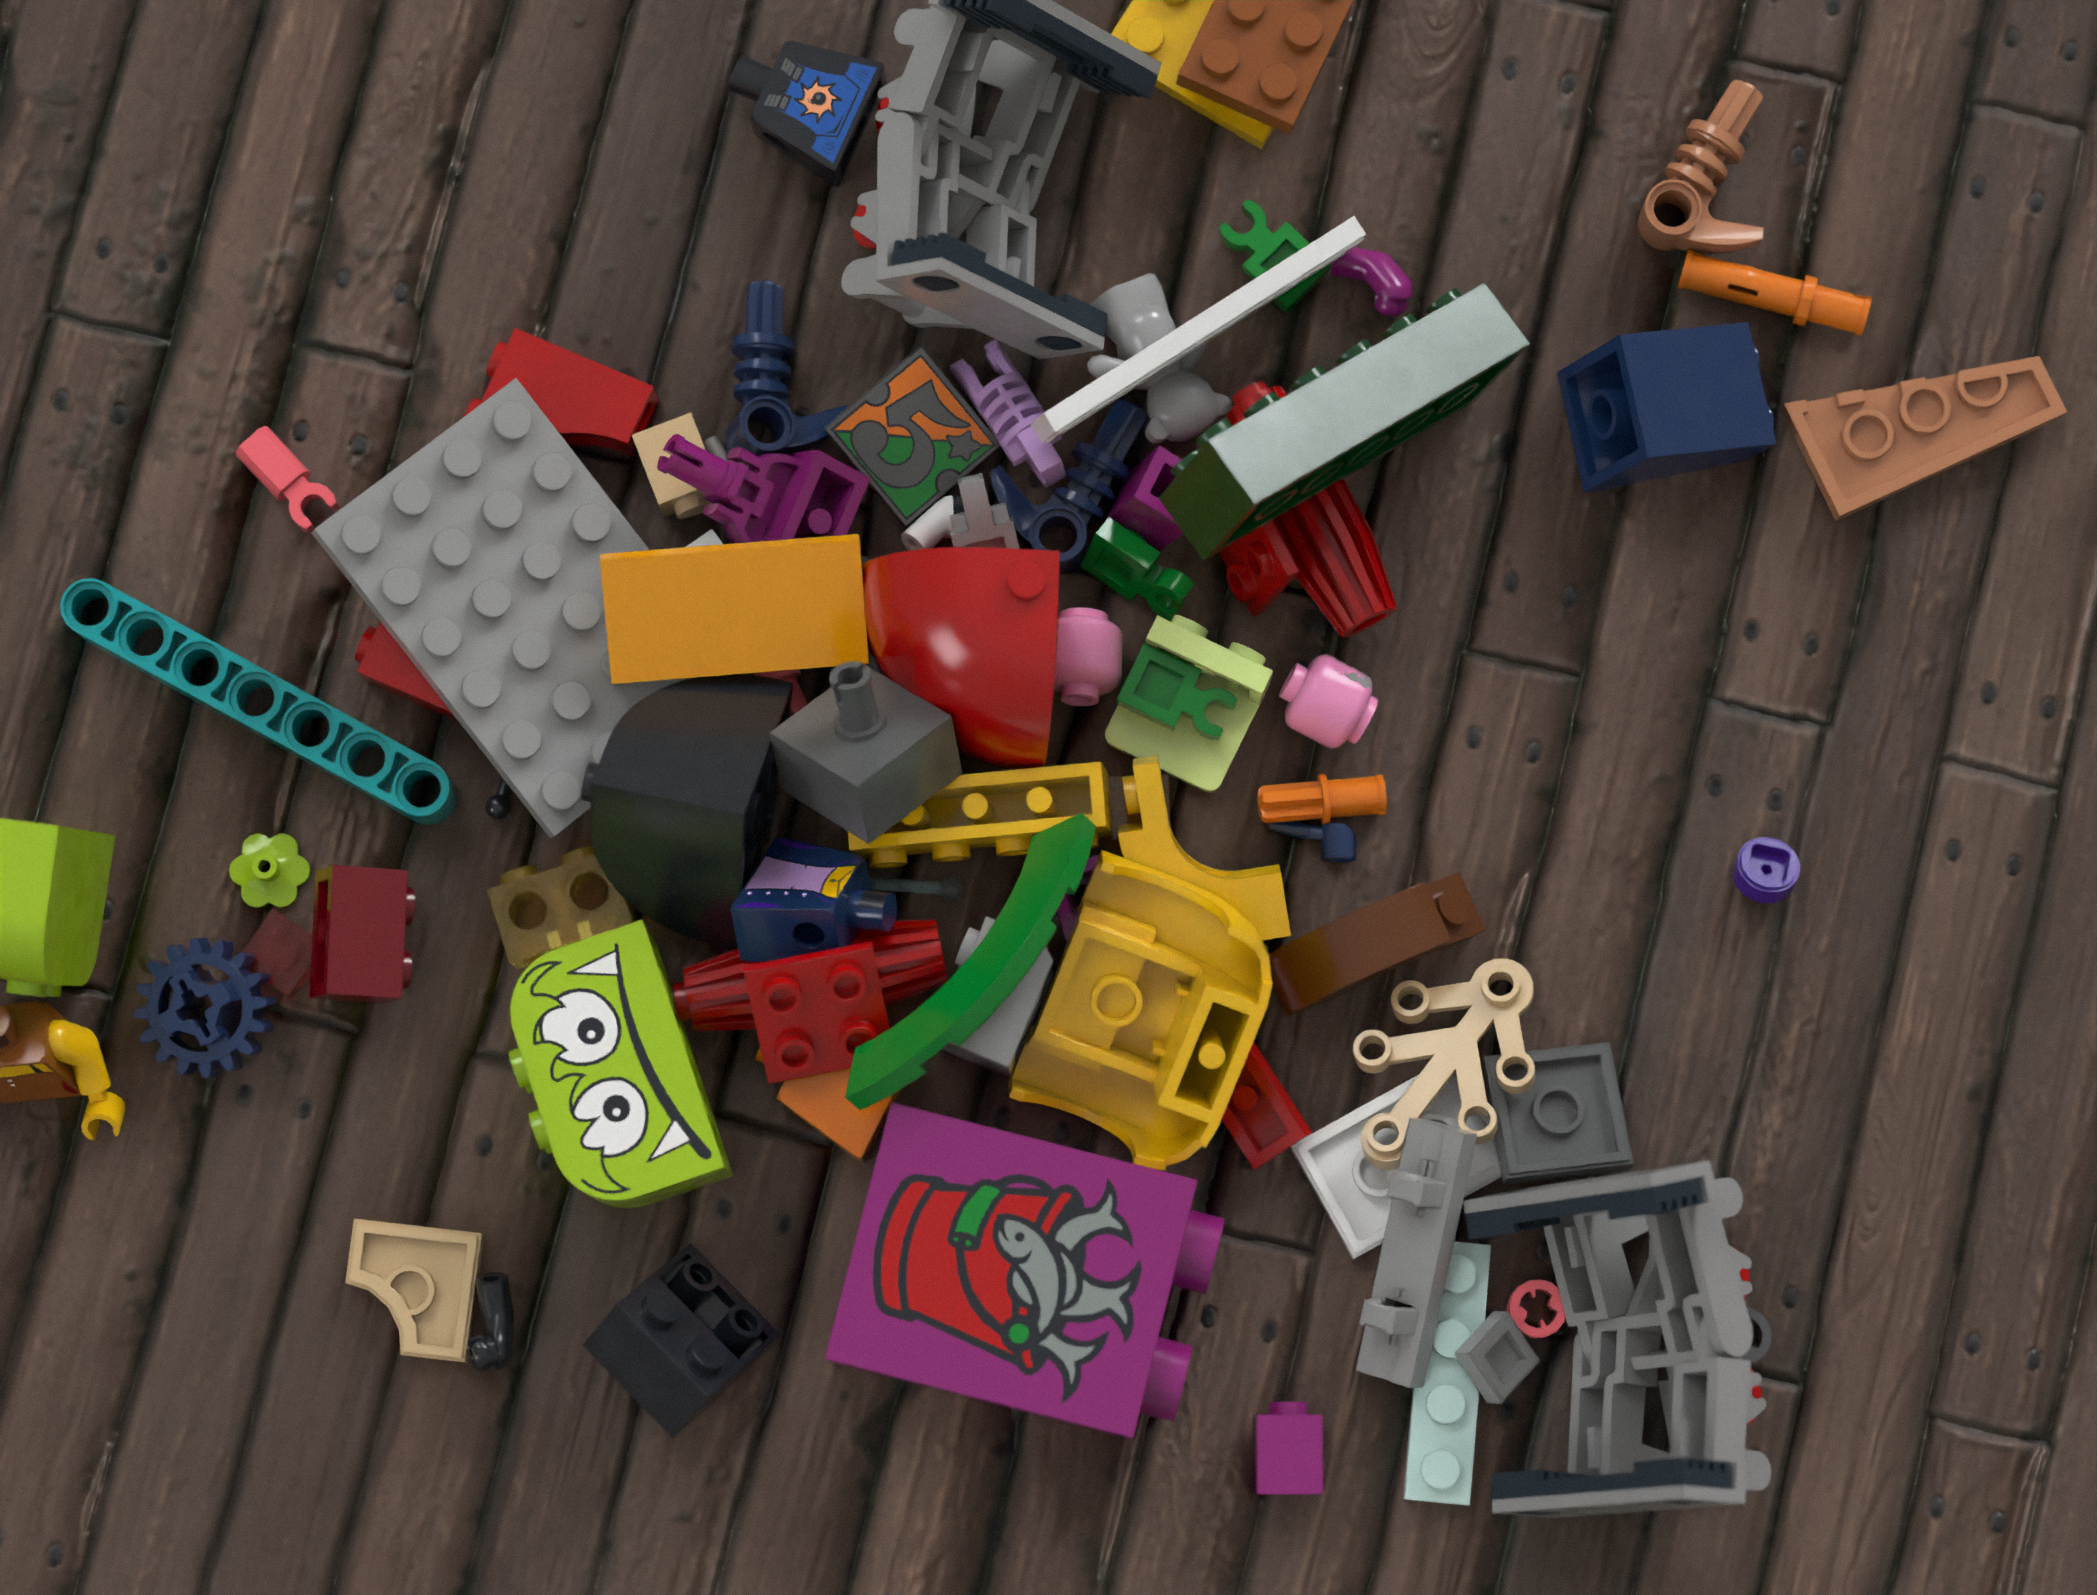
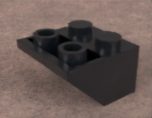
M690 1243L619 1301L585 1341L583 1346L674 1438L710 1407L781 1334Z

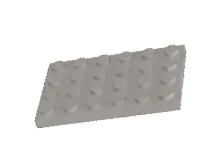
M517 378L311 532L549 838L557 835L591 808V802L582 800L584 775L590 762L599 764L608 739L620 719L635 704L653 692L668 685L691 679L682 678L611 684L600 554L649 550V548Z

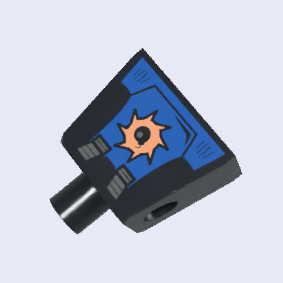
M786 41L773 68L741 56L731 74L728 90L757 102L750 120L753 133L759 139L829 184L839 187L879 100L878 91L887 82L884 64L878 61L795 41Z

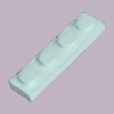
M1454 1242L1424 1386L1412 1388L1403 1499L1470 1505L1479 1390L1454 1352L1485 1321L1491 1245Z

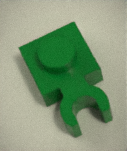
M1248 199L1243 202L1241 211L1252 221L1253 228L1251 231L1240 234L1223 222L1219 226L1218 232L1221 241L1228 248L1238 252L1247 251L1251 255L1242 265V272L1251 281L1310 244L1287 221L1273 234L1266 227V216L1263 209L1257 203ZM1331 264L1272 301L1287 314L1331 270Z
M1110 517L1096 532L1080 565L1081 568L1131 602L1138 594L1141 595L1157 615L1168 621H1171L1173 616L1183 607L1186 602L1184 598L1194 586L1193 581L1182 572L1170 568L1165 569L1156 563L1161 552L1149 545L1140 534L1124 528Z
M1144 643L1119 693L1116 704L1174 731L1181 715L1192 720L1195 730L1201 736L1210 740H1219L1223 729L1218 725L1211 724L1206 719L1204 711L1212 704H1220L1227 709L1234 710L1237 698L1231 692L1222 688H1211L1205 691L1196 688L1195 686L1202 672L1201 669Z

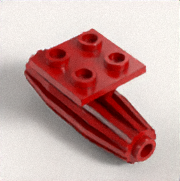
M1265 381L1255 382L1231 397L1234 406L1226 413V419L1234 426L1245 419L1243 414L1250 406L1267 394L1275 392L1279 399L1288 394L1281 386L1278 387L1276 385L1268 388ZM1342 479L1219 552L1227 567V582L1233 595L1240 602H1245L1252 617L1264 613L1294 577L1297 578L1342 638L1350 637L1375 626L1391 616L1398 608L1375 536L1345 479Z
M936 920L895 921L893 928L889 932L859 929L857 938L853 940L850 946L772 961H741L737 948L683 968L684 981L673 983V993L679 1020L691 1019L695 1031L756 1030L768 1084L849 1069L852 1065L855 1047L890 1029L886 1005L943 985L948 981Z

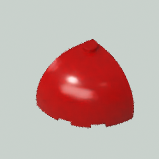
M989 547L927 548L887 554L862 564L867 643L871 655H874L879 669L885 677L952 716L957 747L961 748L962 752L968 756L1012 770L1045 767L1054 691L1060 551Z

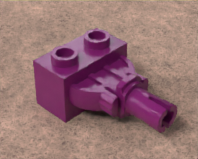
M679 434L673 435L663 448V451L671 455L670 458L660 456L657 464L659 471L665 474L668 473L702 491L705 500L716 503L706 504L703 513L722 524L725 534L732 544L847 535L871 479L820 450L787 454L770 453L756 456L741 447H735L728 452L727 460H724L685 440V437Z

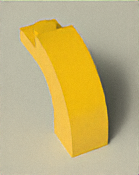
M1158 755L1133 759L1134 775L1122 777L1128 815L1140 813L1142 822L1118 825L1117 834L1124 858L1189 882L1221 898L1256 928L1262 940L1291 936L1279 864L1245 870L1224 871L1208 867L1193 859L1179 845L1171 830Z

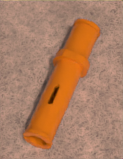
M1691 249L1687 251L1677 288L1793 317L1792 324L1805 327L1806 321L1855 333L1856 336L1860 337L1862 336L1872 301L1870 296L1864 297L1818 285V278L1805 275L1803 281L1757 269L1749 265H1742L1696 253Z

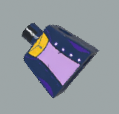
M775 837L730 908L740 960L772 961L850 946L853 944V940L857 938L859 929L889 932L896 920V897L893 893L871 891L867 864L859 854L788 838Z

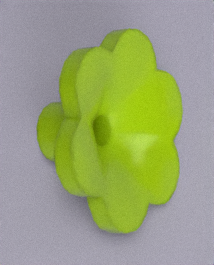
M256 833L245 839L242 845V855L231 862L229 874L230 878L237 885L241 886L242 899L249 906L262 908L271 903L278 908H286L297 900L298 887L309 880L311 867L309 862L299 855V845L292 836L282 833L268 838L263 834ZM266 863H270L269 871L262 872V867Z

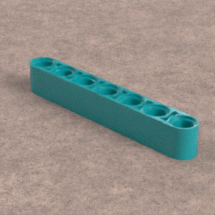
M94 578L80 579L72 583L63 593L60 609L66 625L89 644L415 822L424 825L438 824L446 820L455 810L458 796L453 780L439 765L103 581ZM98 598L107 599L109 610L104 620L93 626L83 625L81 614L87 603ZM150 628L162 629L164 640L160 649L149 656L138 655L136 652L138 637ZM204 658L217 659L219 662L217 677L205 686L192 685L190 674L193 666ZM267 687L272 689L274 692V702L269 711L261 716L247 715L245 703L251 692L258 688ZM319 717L328 719L330 731L323 743L312 747L301 744L300 732L307 721ZM377 747L383 749L385 753L383 768L371 777L358 776L355 772V762L358 755L368 748ZM431 777L438 779L441 786L438 799L428 807L419 808L413 806L410 802V792L413 785L423 778Z

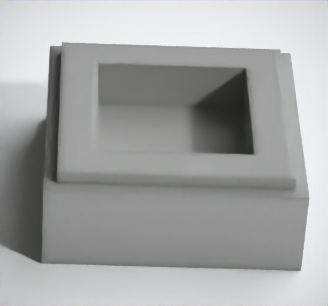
M1493 1311L1454 1352L1485 1401L1494 1404H1501L1540 1362L1508 1311Z

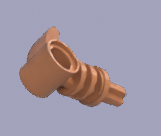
M1740 80L1732 81L1707 121L1694 119L1687 127L1685 133L1691 144L1679 146L1676 155L1680 163L1671 162L1667 165L1665 174L1669 180L1656 184L1650 190L1639 214V232L1644 241L1651 247L1663 251L1675 249L1688 251V249H1691L1701 254H1721L1744 250L1761 243L1764 227L1716 220L1708 211L1710 201L1717 194L1716 187L1712 182H1724L1728 176V171L1724 164L1737 165L1745 155V149L1738 140L1763 101V95L1752 84ZM1661 204L1675 205L1683 212L1686 222L1677 227L1666 226L1656 218L1654 208Z

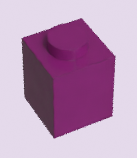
M1160 445L1131 469L1132 474L1127 483H1124L1108 517L1124 528L1140 534L1149 545L1159 552L1183 534L1182 530L1158 499L1175 479L1171 469L1182 459Z
M1269 1402V1415H1255V1494H1323V1415H1308V1402Z

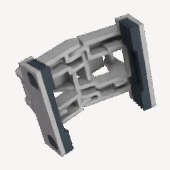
M929 0L928 4L931 5L929 9L906 10L895 24L894 35L898 43L913 49L903 75L883 86L878 91V98L881 100L875 114L876 128L879 132L877 189L859 195L857 199L859 206L850 222L854 237L859 245L868 249H875L876 254L854 260L845 268L841 279L843 291L856 299L871 298L902 313L904 320L917 328L933 326L975 329L1038 359L1103 350L1107 313L1069 294H1063L1062 298L1034 287L1037 219L1030 216L1029 213L1033 210L1078 88L1080 87L1092 93H1099L1100 91L1104 94H1122L1129 97L1132 95L1138 98L1143 96L1144 98L1151 99L1162 63L1052 0ZM993 37H996V38L1000 39V40H994V41H992V40H993ZM981 82L1003 90L985 137L974 136L972 139L971 130L976 83ZM965 229L966 243L958 239Z
M1710 1161L1521 1188L1463 1201L1469 1240L1513 1234L1543 1227L1568 1327H1578L1573 1348L1568 1473L1543 1470L1492 1473V1513L1562 1518L1745 1504L1746 1491L1764 1490L1771 1480V1465L1768 1458L1762 1452L1745 1449L1746 1426L1754 1422L1757 1415L1766 1408V1400L1762 1397L1761 1375L1752 1370L1751 1360H1742V1356L1748 1352L1753 1340V1328L1745 1303L1747 1294L1752 1291L1748 1271L1751 1268L1752 1262L1748 1256L1728 1244L1722 1219L1739 1213L1743 1203V1195L1740 1186L1734 1179L1728 1177L1714 1179ZM1649 1231L1651 1239L1649 1240V1258L1635 1290L1622 1244ZM1661 1334L1664 1336L1667 1349L1660 1350ZM1666 1367L1668 1379L1658 1381L1669 1443L1671 1444L1670 1453L1642 1444L1646 1387L1657 1386L1658 1368Z

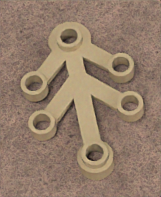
M1505 958L1493 959L1479 966L1469 982L1426 988L1422 983L1414 980L1401 982L1392 992L1391 1003L1394 1015L1403 1023H1420L1426 1019L1429 1013L1469 1010L1456 1027L1388 1037L1379 1030L1371 1029L1360 1033L1353 1043L1355 1062L1361 1070L1367 1073H1380L1387 1069L1389 1065L1431 1058L1390 1113L1377 1114L1365 1123L1361 1132V1144L1364 1156L1371 1165L1382 1170L1399 1168L1409 1118H1421L1455 1072L1462 1105L1457 1118L1459 1129L1476 1133L1475 1144L1487 1143L1495 1136L1498 1127L1497 1116L1494 1108L1487 1103L1477 1045L1493 1023L1501 1052V1057L1496 1064V1076L1499 1086L1510 1094L1525 1093L1533 1086L1536 1078L1535 1065L1532 1058L1525 1053L1519 1016L1531 1005L1534 988L1529 972L1521 964ZM1497 980H1506L1513 985L1512 990L1503 996L1493 994L1489 988ZM1409 994H1415L1421 997L1423 1002L1415 1010H1406L1399 1005L1401 999ZM1369 1044H1379L1385 1049L1383 1055L1375 1060L1364 1058L1361 1052ZM1512 1064L1523 1065L1528 1070L1527 1075L1517 1081L1508 1079L1503 1073ZM1474 1114H1483L1490 1120L1488 1126L1480 1131L1469 1129L1465 1123ZM1384 1128H1391L1399 1134L1397 1140L1390 1145L1379 1144L1375 1141V1135Z

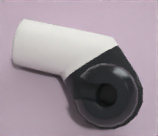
M945 496L934 503L902 533L901 539L908 550L934 548L943 538H951L950 531L953 529L949 515L965 512L962 497Z

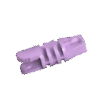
M995 339L984 345L989 364L995 372H998L1000 377L988 383L984 388L979 382V378L972 366L968 365L964 359L950 365L951 368L949 369L995 435L1012 464L1016 467L1026 461L1042 485L1047 488L1066 477L1062 459L1053 447V444L1060 441L1062 436L1060 435L1048 444L1046 441L1044 443L1040 441L1030 424L1045 411L998 340Z

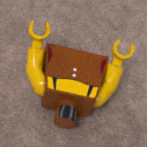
M37 1001L0 1005V1103L88 1095L89 1100L81 1125L83 1134L88 1139L95 1140L99 1129V1119H102L111 1124L113 1133L117 1137L126 1111L125 1102L115 1093L107 1092V1089L111 1086V1081L95 1034L87 1027L69 1022L45 1002Z

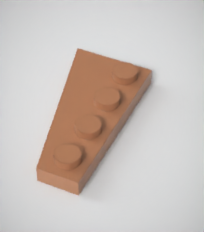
M2040 356L1961 370L1957 374L1931 379L1923 377L1902 381L1898 385L1867 391L1859 389L1837 393L1835 397L1806 402L1805 399L1784 403L1780 409L1835 521L2063 418L2067 413Z

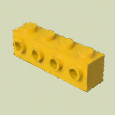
M1090 762L960 775L870 844L848 832L849 850L854 854H859L863 859H869V867L904 866L908 864L907 855L932 853L934 862L962 861L971 858L970 849L996 847L997 856L1026 855L1032 835L1080 813H1083L1096 826L1091 848L1099 846L1098 837L1113 836L1108 772L1102 762Z

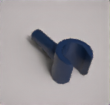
M1298 821L1269 823V831L1308 841H1321V861L1348 863L1356 860L1357 838L1353 831L1345 824L1327 823L1310 825Z

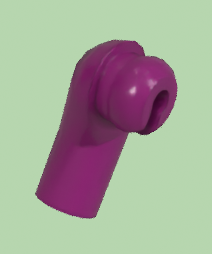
M1354 247L1351 251L1332 262L1330 275L1367 281L1376 292L1374 307L1380 314L1400 316L1407 310V298L1413 295L1412 282L1390 255L1380 251Z

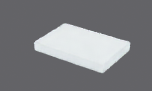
M1456 1072L1421 1118L1459 1129L1457 1118L1462 1105ZM1417 1076L1312 1133L1290 1148L1353 1260L1383 1243L1392 1199L1387 1198V1191L1391 1173L1398 1172V1168L1394 1170L1378 1169L1367 1161L1361 1144L1362 1129L1365 1123L1373 1116L1380 1113H1390ZM1474 1114L1467 1119L1465 1124L1471 1130L1480 1131L1488 1126L1490 1120L1483 1114ZM1384 1128L1375 1135V1141L1381 1145H1390L1397 1140L1399 1134L1391 1128ZM1494 1137L1487 1143L1475 1144L1464 1198L1502 1177Z

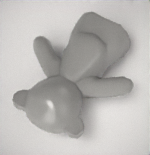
M1149 273L1116 285L1092 301L1091 306L1107 313L1105 335L1116 344L1118 358L1103 354L1092 356L1087 363L1088 371L1096 378H1099L1176 329L1175 323L1169 314L1162 286L1155 274ZM1208 342L1134 388L1147 390V412L1151 421L1146 426L1145 434L1151 443H1161L1165 439L1177 442L1195 439L1207 431L1215 420L1224 419L1226 413L1232 409V401L1227 396L1214 393L1208 382L1192 372Z

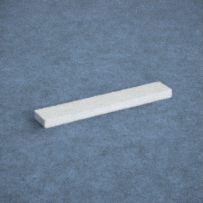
M1351 217L1050 408L1030 424L1042 443L1045 441L1047 444L1351 251L1364 240L1365 231L1356 217Z

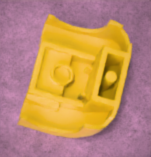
M1101 850L1078 906L1079 915L1035 1025H1031L1009 1079V1098L1020 1102L1054 1107L1084 1118L1104 1128L1124 1142L1132 1154L1133 1164L1166 1171V1166L1187 1160L1202 1146L1206 1148L1219 1127L1268 1006L1273 984L1269 955L1256 928L1221 898L1189 882Z

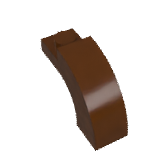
M1460 872L1428 884L1426 882L1417 884L1371 903L1269 953L1271 978L1287 1016H1291L1335 999L1349 990L1399 966L1473 938L1486 929Z

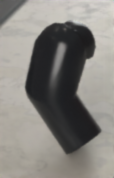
M491 1272L483 1274L475 1280L484 1336H474L469 1340L467 1354L472 1367L478 1371H486L491 1367L500 1370L510 1361L513 1355L514 1310L508 1275L502 1272Z

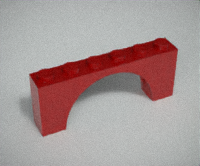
M514 328L508 343L500 341L492 352L486 369V376L491 377V380L482 400L473 398L464 416L517 378L570 447H598L634 457L637 448L632 435L646 430L659 399L652 385ZM379 622L377 628L369 626L364 632L355 654V661L361 663L357 672L365 682L459 722L384 625Z

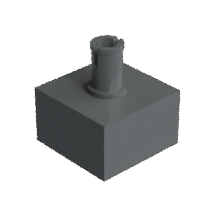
M851 661L842 663L831 671L829 676L831 688L769 732L782 790L870 844L963 773L952 716L926 700L915 696L867 665Z

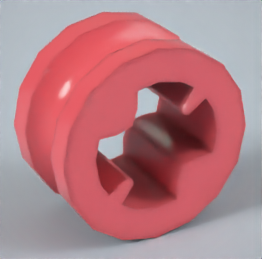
M1542 1279L1529 1280L1516 1287L1509 1296L1506 1306L1508 1313L1523 1336L1532 1339L1544 1338L1555 1333L1562 1326L1566 1318L1558 1287L1552 1282ZM1535 1290L1544 1292L1549 1296L1546 1307L1554 1312L1550 1323L1546 1325L1544 1320H1539L1537 1322L1538 1328L1529 1326L1524 1322L1527 1311L1519 1306L1520 1300L1525 1293L1528 1294L1530 1299L1536 1297Z

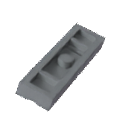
M1409 1118L1398 1172L1391 1173L1387 1191V1198L1392 1199L1372 1296L1371 1299L1364 1300L1360 1325L1365 1326L1356 1371L1408 1388L1424 1386L1477 1138L1476 1133L1424 1118ZM1395 1301H1398L1404 1304L1411 1305L1413 1307H1394Z

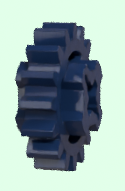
M208 938L191 939L189 951L182 944L168 946L167 954L170 963L162 960L150 961L147 967L156 977L153 983L137 984L136 986L137 992L148 997L147 1006L133 1011L135 1018L149 1019L150 1028L139 1037L141 1042L158 1041L162 1046L157 1051L155 1060L158 1063H169L178 1058L177 1074L192 1075L198 1068V1065L202 1078L219 1076L221 1065L228 1072L242 1069L243 1061L240 1052L249 1056L259 1055L263 1049L254 1036L257 1032H272L275 1026L270 1021L262 1018L263 1009L277 1005L276 998L261 996L259 988L270 980L269 974H251L249 968L253 964L255 955L251 952H241L232 958L233 942L228 940H217L212 950ZM202 964L219 968L231 979L227 981L214 980L210 970H203ZM173 989L172 998L168 1008L170 993ZM204 997H209L213 1006L205 1011L206 1018L201 1019L198 1009L205 1004ZM242 1007V1016L239 1026L237 1027L236 1023ZM183 1034L196 1036L200 1046H207L209 1051L199 1050L188 1045L180 1036Z

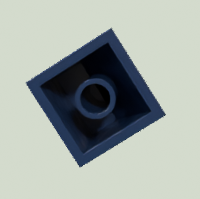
M1748 322L1621 334L1557 372L1584 493L1743 462L1776 444L1773 431L1774 417L1770 407L1767 405L1759 370L1760 357L1757 348L1753 344Z

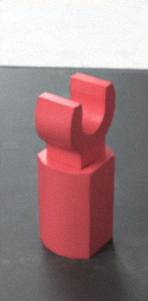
M263 426L258 428L239 445L236 456L278 501L289 500L291 518L303 531L311 534L315 529L304 512L306 505L310 501L316 499L323 500L334 512L340 508L337 498L327 486L308 482L310 471L269 427Z

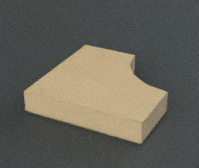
M354 1219L345 1283L369 1290L389 1308L399 1329L401 1355L468 1363L467 1344L471 1339L477 1295L475 1280L479 1277L484 1234Z

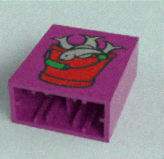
M891 1102L825 1359L831 1363L1132 1440L1139 1413L1171 1422L1175 1420L1193 1345L1159 1337L1171 1286L1206 1295L1225 1218L1190 1210L1198 1181L1196 1179Z

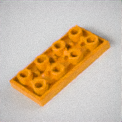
M859 534L600 554L611 684L834 667L851 661L869 664Z

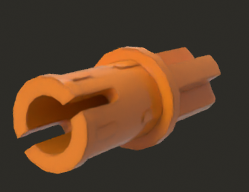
M1318 774L1317 780L1313 782L1264 785L1258 789V813L1261 820L1265 823L1320 819L1321 824L1330 823V818L1376 814L1383 816L1386 815L1385 812L1387 811L1384 777L1382 774H1376L1370 777L1327 780L1325 774Z

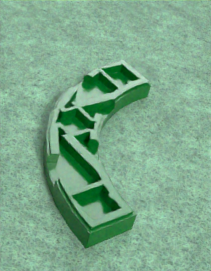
M1083 813L1031 836L1028 853L1015 887L997 920L971 956L933 996L914 1012L877 1037L855 1047L845 1098L859 1110L867 1108L891 1096L925 1074L927 1070L923 1064L934 1056L950 1041L957 1046L965 1042L998 1009L1021 982L1057 929V926L1051 919L1062 902L1065 893L1068 895L1075 894L1090 855L1096 828Z

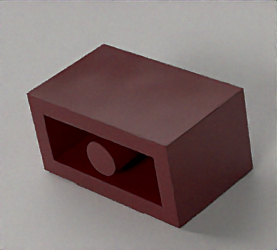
M330 865L315 871L309 999L387 1003L402 999V989L408 988L412 975L411 953L404 951L405 925L411 924L415 911V893L412 887H407L408 870Z

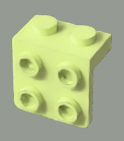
M1157 615L1146 637V644L1201 669L1202 672L1195 687L1202 691L1211 688L1225 689L1237 698L1234 710H1230L1220 704H1212L1205 709L1206 719L1211 724L1218 725L1223 729L1219 740H1210L1201 736L1195 730L1192 720L1181 715L1174 731L1118 705L1106 728L1105 740L1110 747L1133 758L1158 755L1162 772L1204 792H1215L1220 788L1266 694L1273 670L1263 666L1266 660L1263 655L1247 646L1232 642L1229 649L1206 639L1208 630L1188 618L1174 615L1170 622Z

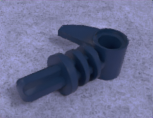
M771 280L755 281L747 286L745 333L739 334L732 339L731 352L742 360V362L734 366V376L742 383L734 386L733 397L742 403V410L726 430L725 444L728 452L735 447H741L756 456L770 453L787 454L808 451L829 438L822 428L848 407L843 405L805 417L796 416L789 407L790 389L782 383L790 378L791 369L783 361L794 356L795 342L790 337L782 335L784 289L781 285ZM756 421L765 425L772 435V443H762L756 440L749 432L748 422Z
M1120 398L1116 400L1091 444L1084 442L1076 443L1071 454L1079 463L1077 469H1065L1066 477L1064 478L1068 482L1067 487H1055L1051 497L1044 504L1036 505L1031 503L1000 465L990 471L997 504L1006 503L1008 516H1012L1016 536L1027 549L1046 550L1042 546L1040 539L1043 533L1051 527L1062 526L1073 532L1076 542L1070 550L1060 553L1059 574L1072 571L1082 562L1087 549L1086 528L1090 521L1101 522L1104 513L1099 508L1100 503H1112L1115 498L1114 492L1109 488L1112 483H1127L1132 474L1131 470L1123 462L1147 422L1148 415L1142 408L1131 401Z

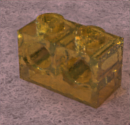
M593 846L564 854L560 857L562 866L538 873L536 865L508 871L499 876L501 885L487 889L509 963L514 968L520 969L529 966L537 958L556 948L636 922L630 903L613 887L599 866ZM589 879L605 881L609 890L605 903L595 910H583L577 907L575 900L577 889L583 882ZM530 898H538L545 901L547 915L540 926L531 930H523L516 926L515 911L521 902Z

